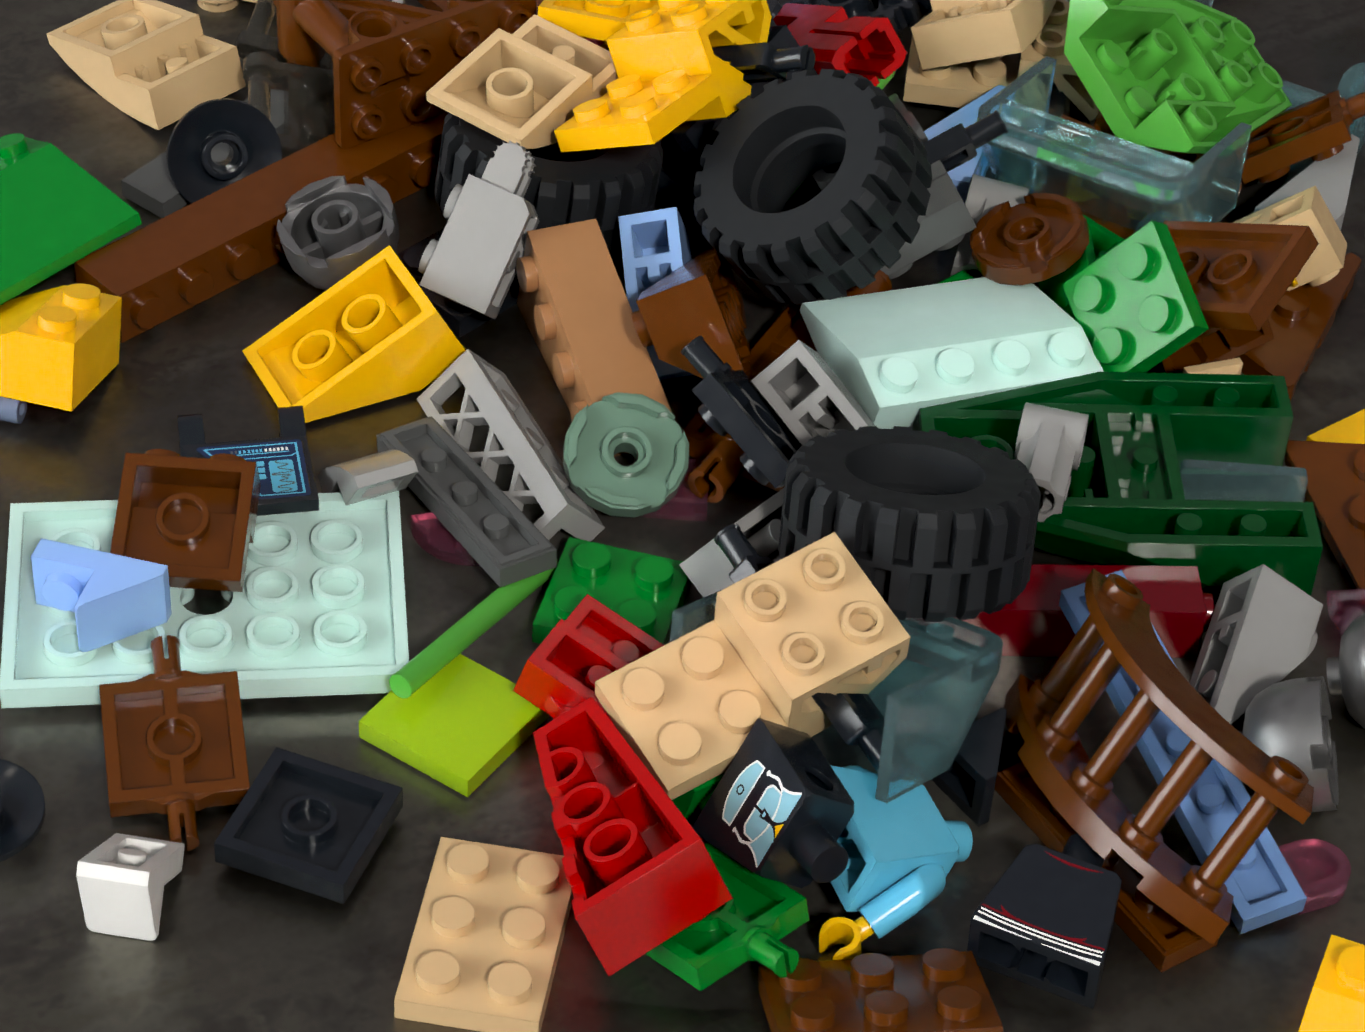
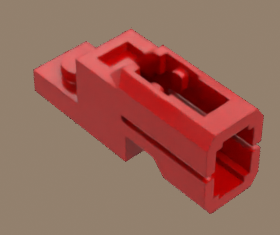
M786 3L773 18L776 26L786 25L799 46L809 45V47L813 48L815 53V65L813 68L818 75L821 69L844 70L846 74L855 73L869 79L876 87L880 83L878 79H886L903 65L907 54L891 22L885 17L854 16L849 18L844 8L840 6Z

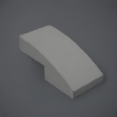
M391 449L326 467L317 476L323 493L341 492L347 506L405 489L419 471L412 457L400 450Z

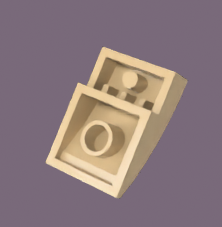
M117 0L46 33L52 48L85 83L122 112L157 130L180 120L189 110L203 102L224 98L246 87L237 46L204 35L199 14L158 0Z
M930 0L932 12L911 27L922 70L1022 53L1043 29L1056 0Z
M534 14L513 34L498 28L426 92L427 101L507 143L509 141L513 143L518 142L525 149H536L556 143L557 139L554 130L574 116L573 109L581 103L600 98L608 92L607 84L618 79V75L610 51Z

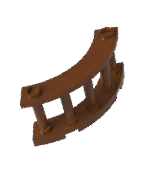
M1093 568L1086 578L1084 590L1090 615L1044 680L1037 679L1033 682L1020 673L1005 697L1004 708L1007 709L1006 726L1008 731L1015 735L1020 731L1025 742L1018 752L1021 761L1034 782L1068 824L1104 860L1109 859L1115 851L1143 876L1136 887L1140 892L1180 923L1214 945L1230 923L1234 896L1227 892L1228 890L1224 883L1279 809L1301 824L1305 823L1312 812L1314 787L1308 784V777L1299 767L1283 757L1273 756L1271 758L1226 721L1191 686L1173 664L1157 639L1151 624L1150 605L1142 600L1144 597L1142 592L1133 583L1117 574H1109L1106 577ZM1123 667L1139 686L1140 690L1092 758L1089 759L1081 744L1077 729L1120 668ZM1161 710L1191 738V741L1139 813L1134 815L1113 793L1112 789L1114 786L1111 779ZM1214 758L1256 792L1201 866H1191L1162 842L1163 837L1160 831Z

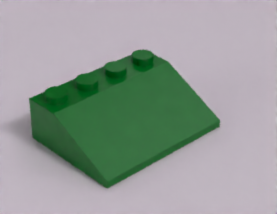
M21 133L0 137V305L142 224L140 215L135 209L52 143L27 138Z

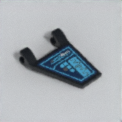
M303 406L277 408L280 426L278 438L217 443L205 442L202 414L177 416L181 456L210 458L215 454L227 453L240 456L246 461L257 463L261 482L257 516L319 510V497L306 435Z

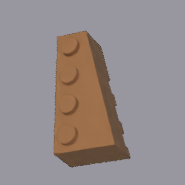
M591 219L527 231L524 256L516 260L519 282L517 306L570 411L571 422L575 415L587 405L589 407L595 402L602 401V397L617 392L643 394L665 405L671 411L647 347L645 348L642 345L636 332L631 315V306L597 220ZM619 452V453L615 454L614 457H615V456H620V455H625V454H630V453H628V452Z

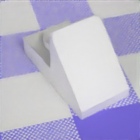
M116 833L81 858L77 864L76 877L87 928L96 933L147 941L156 940L159 934L164 885L182 871L185 843Z

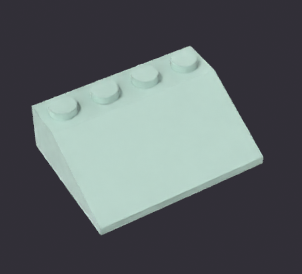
M986 277L847 296L832 300L802 303L800 313L817 352L857 400L873 424L879 429H893L894 426L912 427V430L920 431V408L1096 372H1104L1093 353V348L1082 326L1033 283L1025 285L999 284Z

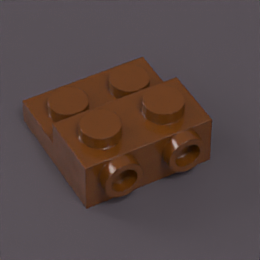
M151 449L146 451L145 454L126 452L110 553L168 565L170 587L243 592L249 543H253L261 488L257 463L246 461L240 456L227 453L215 454L210 458L183 457L167 449Z

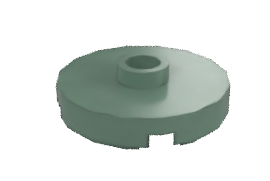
M617 392L602 397V401L595 402L589 407L587 405L575 415L565 435L563 468L570 487L588 506L609 516L635 518L659 510L676 496L688 470L689 442L685 432L683 431L682 433L681 427L675 421V416L665 405L643 394ZM619 452H628L634 456L636 462L630 466H623L615 460L614 455Z

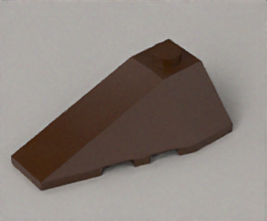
M713 247L641 292L636 300L639 310L631 313L632 320L642 345L645 348L654 345L659 360L704 379L689 360L681 354V351L688 343L702 335L704 341L724 364L728 363L734 371L743 370L751 380L755 378L750 362L742 363L741 361L742 358L751 355L750 346L744 334V329L747 328L743 298L730 266Z

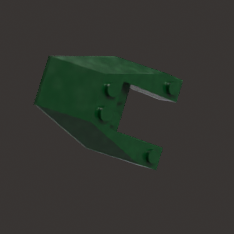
M1096 372L920 408V431L929 432L931 429L948 432V436L963 438L964 436L981 441L982 446L988 448L997 447L1007 452L1010 460L1015 459L1016 441L1026 402L1089 414L1078 471L1072 470L1071 482L1066 501H1064L1062 514H1053L1047 517L1044 522L1037 521L1034 547L1097 565L1198 566L1202 590L1220 594L1224 582L1264 564L1311 596L1323 549L1313 502L1185 499L1180 470L1281 472L1294 417L1284 376Z

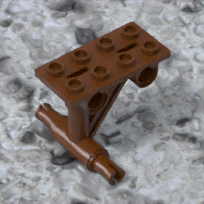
M273 0L277 11L278 50L283 58L287 60L289 84L310 94V87H312V95L319 99L323 92L320 60L326 52L332 57L335 141L344 150L446 113L447 111L427 101L426 92L498 28L513 34L536 14V0H447V10L442 12L387 0Z

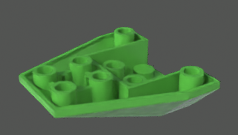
M1070 0L1064 54L1119 143L1182 153L1220 154L1285 112L1292 105L1282 89V78L1272 66L1265 63L1254 46L1255 37L1252 31L1236 17L1195 0Z

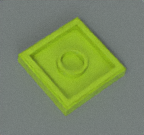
M459 654L410 697L400 698L391 690L359 720V737L460 794L469 797L548 718L549 714L514 692L516 683Z

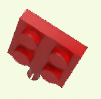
M587 594L566 620L561 618L528 658L513 691L549 714L553 719L592 696L611 720L595 696V681L664 645Z

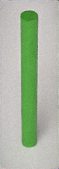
M556 567L509 585L498 587L390 677L389 685L393 693L400 698L410 697L550 579Z

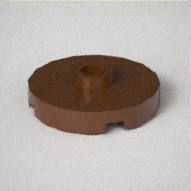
M1033 193L1024 196L1025 203L1010 207V203L1007 201L995 206L976 224L977 228L973 229L970 234V246L975 266L983 277L999 284L1025 285L1041 282L1066 271L1081 258L1089 244L1087 220L1076 201L1060 194Z

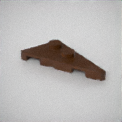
M1353 252L1345 255L1343 268L1328 282L1314 287H1310L1306 283L1293 290L1286 291L1268 318L1275 339L1236 357H1240L1243 362L1241 373L1244 375L1284 376L1291 402L1302 373L1308 371L1313 361L1315 349L1320 348L1335 320L1337 308L1342 299L1346 300L1353 287L1354 278L1361 266L1362 259Z
M1288 440L1285 464L1289 471H1295L1303 486L1305 502H1313L1316 518L1322 523V534L1341 570L1347 569L1358 590V602L1365 613V444Z

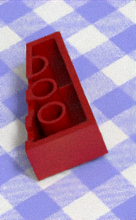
M592 696L533 732L545 788L551 797L554 812H551L554 828L561 840L564 857L561 859L565 877L573 892L574 899L571 900L574 916L608 976L616 973L688 926L699 922L709 913L733 899L699 835Z

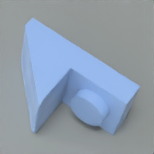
M42 538L31 555L36 604L75 612L80 652L92 651L167 623L172 614L168 565Z

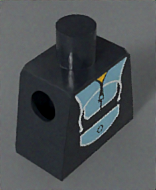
M758 718L692 828L701 838L752 873L767 879L803 888L811 884L813 879L818 883L831 882L845 870L849 858L848 853L837 840L854 814V801L815 741L807 733Z

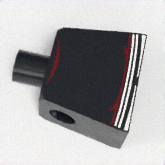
M1073 834L1068 838L1062 852L1036 843L1026 845L975 910L970 922L967 951H972L978 966L1093 1009L1097 1002L1122 879L1117 873L1102 868L1105 860L1079 834Z

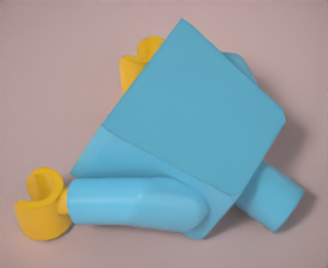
M830 765L854 801V814L837 840L848 853V863L842 874L830 883L846 912L859 911L862 916L855 921L846 917L828 919L822 925L819 933V952L823 953L837 944H845L847 946L840 948L834 954L832 960L853 959L862 954L861 942L872 934H875L878 939L882 938L938 897L944 890L946 876L954 863L963 862L969 857L972 851L973 837L971 829L966 822L943 819L927 789L918 781L895 776L887 780H881L878 773H873L860 766L838 767Z

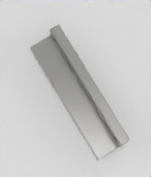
M467 349L417 398L427 417L432 416L494 483L500 464H514L515 467L509 491L503 492L521 512L523 511L524 504L539 503L544 514L534 525L548 540L560 529H563L577 539L591 542L605 529L593 508L588 506L570 487L563 468V462L505 373ZM463 384L465 393L460 413L446 414L441 405ZM489 425L490 428L484 451L470 452L469 447L474 426Z

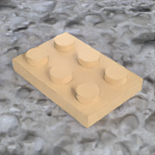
M441 837L394 998V1017L479 1032H541L572 905L571 900H573L572 888L565 877L561 859L564 856Z

